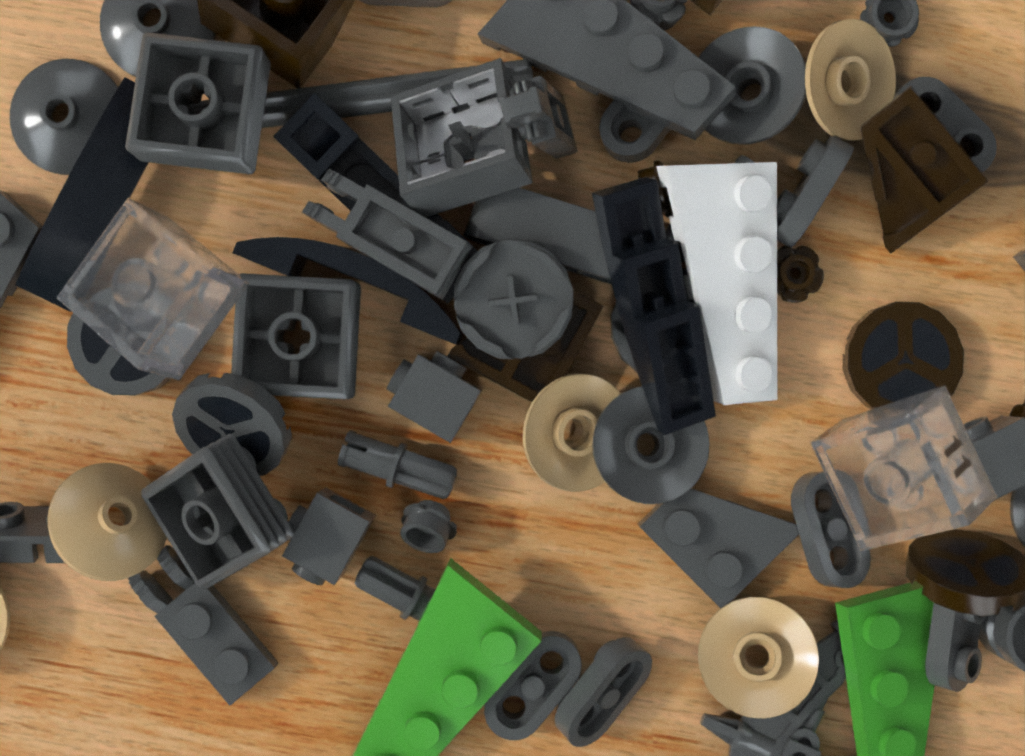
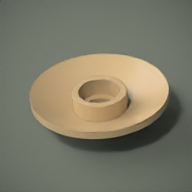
M859 19L841 20L827 26L814 41L807 58L805 69L807 100L814 118L829 135H834L844 141L863 139L861 125L890 103L895 96L896 73L889 46L885 39L877 32L876 28Z
M577 373L552 381L538 393L525 417L523 446L531 468L544 482L558 489L570 492L590 490L605 482L594 461L592 448L593 433L597 420L604 408L621 394L616 387L600 377ZM570 420H573L575 424L574 433L570 438L565 439V427Z
M115 463L89 465L70 475L53 495L47 518L49 536L60 558L81 575L101 581L123 580L140 573L150 566L160 554L167 539L141 496V490L152 482L140 472ZM110 507H117L123 512L125 516L123 526L115 525L110 521L108 516Z
M748 597L727 604L711 617L700 638L698 663L706 687L720 704L739 715L765 719L789 712L807 697L817 677L819 653L811 629L796 611L773 599ZM752 645H762L767 649L768 661L765 665L753 667L746 661V651Z

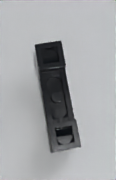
M124 77L70 172L15 284L69 312L73 310L99 261L98 258L149 162L140 161L125 148L135 82Z
M315 93L273 136L326 188L327 185L321 179L327 169H331L363 188L366 185L373 187L412 210L400 196L398 175ZM328 189L350 211L352 210L356 202L346 196L341 197ZM439 214L426 217L428 220L467 241ZM473 247V250L471 251V253H470V255L468 256V258H467V260L465 261V263H466L473 255H475V254L478 252V250H476V249ZM460 272L443 298L447 304L454 298V285Z
M287 237L255 238L239 241L232 252L287 276L300 277L307 259L408 300L400 322L455 345L459 344L463 335L452 319L423 290L403 276L361 253L321 241Z

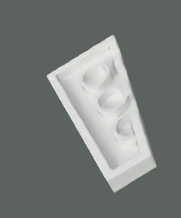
M777 162L656 166L661 187H667L673 215L669 216L674 241L680 242L688 273L683 278L688 298L693 299L700 309L714 402L732 405L777 400Z

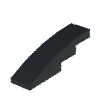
M643 177L593 192L592 197L603 251L620 318L658 432L662 435H667L716 417L700 309L698 305L687 301L678 243L666 239L657 180Z

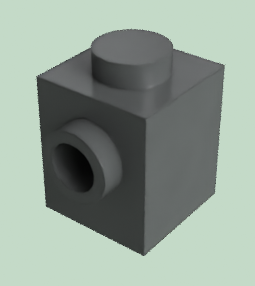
M436 351L431 360L419 354L413 364L404 359L395 371L386 389L395 394L388 405L389 408L449 443L456 437L482 390L462 378L467 370L466 367Z
M1001 415L991 421L987 417L976 418L962 424L953 431L955 437L961 440L963 445L948 458L944 451L955 442L954 439L939 446L947 461L942 464L943 474L950 487L959 496L964 495L966 499L988 504L1025 485V417ZM962 455H964L966 459H970L972 465L956 479L954 471L964 462Z
M324 488L316 493L308 509L299 505L291 516L288 523L293 529L294 537L289 539L290 542L282 557L294 563L292 570L301 578L316 585H323L325 580L335 585L344 575L376 515L334 491Z

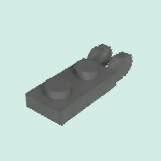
M327 169L321 179L322 182L327 185L328 189L339 196H346L356 202L346 220L334 215V212L324 205L308 201L302 213L336 233V237L345 244L443 300L473 250L472 245L373 187L366 185L363 188L339 173Z
M166 545L160 551L157 560L173 582L185 589V591L173 600L157 580L144 570L129 577V584L144 605L157 613L154 617L230 706L278 665V662L213 585L206 590L198 588L175 549L170 545Z

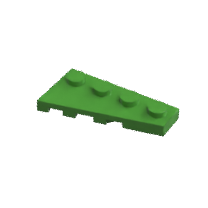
M450 558L352 756H438L542 641V631Z

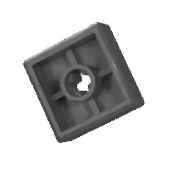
M145 33L141 40L125 145L126 150L142 162L253 174L256 170L271 61L262 47L242 43ZM202 94H205L210 100L209 106L202 109L200 114L194 115L189 109V105L200 103Z
M239 274L236 280L231 374L241 375L261 385L274 396L327 399L353 398L356 386L361 297L360 284L351 279ZM301 320L302 330L310 332V342L302 344L300 353L294 354L293 344L284 342L283 336L285 331L294 330L296 321Z
M228 434L216 442L201 448L141 490V496L197 587L202 590L208 589L264 557L294 537L293 529L287 521L286 509L280 501L272 497L256 471L254 457L246 448L241 447L233 434Z

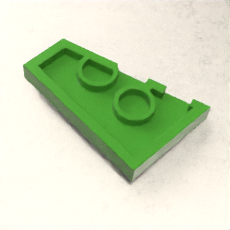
M914 581L913 584L910 582L835 602L857 756L925 755L935 685L928 681L925 670L934 602L922 594L923 586L917 581Z

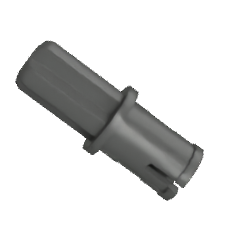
M353 430L347 433L345 442H348L347 446L342 444L338 457V466L348 467L387 480L386 486L389 488H393L396 483L440 499H447L451 494L457 477V469L454 466L407 451L408 445L402 442L396 447L357 434Z
M370 556L365 560L355 580L357 588L400 610V618L403 620L410 616L419 621L435 591L434 588L426 584V577L421 576L417 580L375 556Z

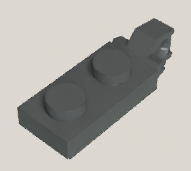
M538 76L515 83L513 86L515 95L499 97L504 121L508 129L518 128L524 140L532 142V145L556 159L578 152L564 97L543 77Z

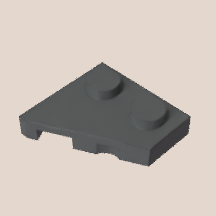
M693 488L675 500L657 504L638 523V526L720 608L729 604L799 535L797 525L791 521L750 509L749 507L706 494Z

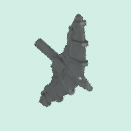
M837 619L831 623L834 631L817 642L819 667L815 683L807 697L794 709L780 716L765 719L745 716L736 719L703 714L700 724L730 745L729 756H822L819 750V737L815 731L825 713L823 708L828 698L844 683L846 678Z

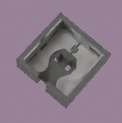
M501 58L391 96L400 196L414 212L425 218L533 183L527 143L522 138L518 128L508 129L504 121L499 97L515 95L513 86L516 82ZM473 158L475 159V160H473V161H470V162L465 163V161H467V160H470V159H473Z

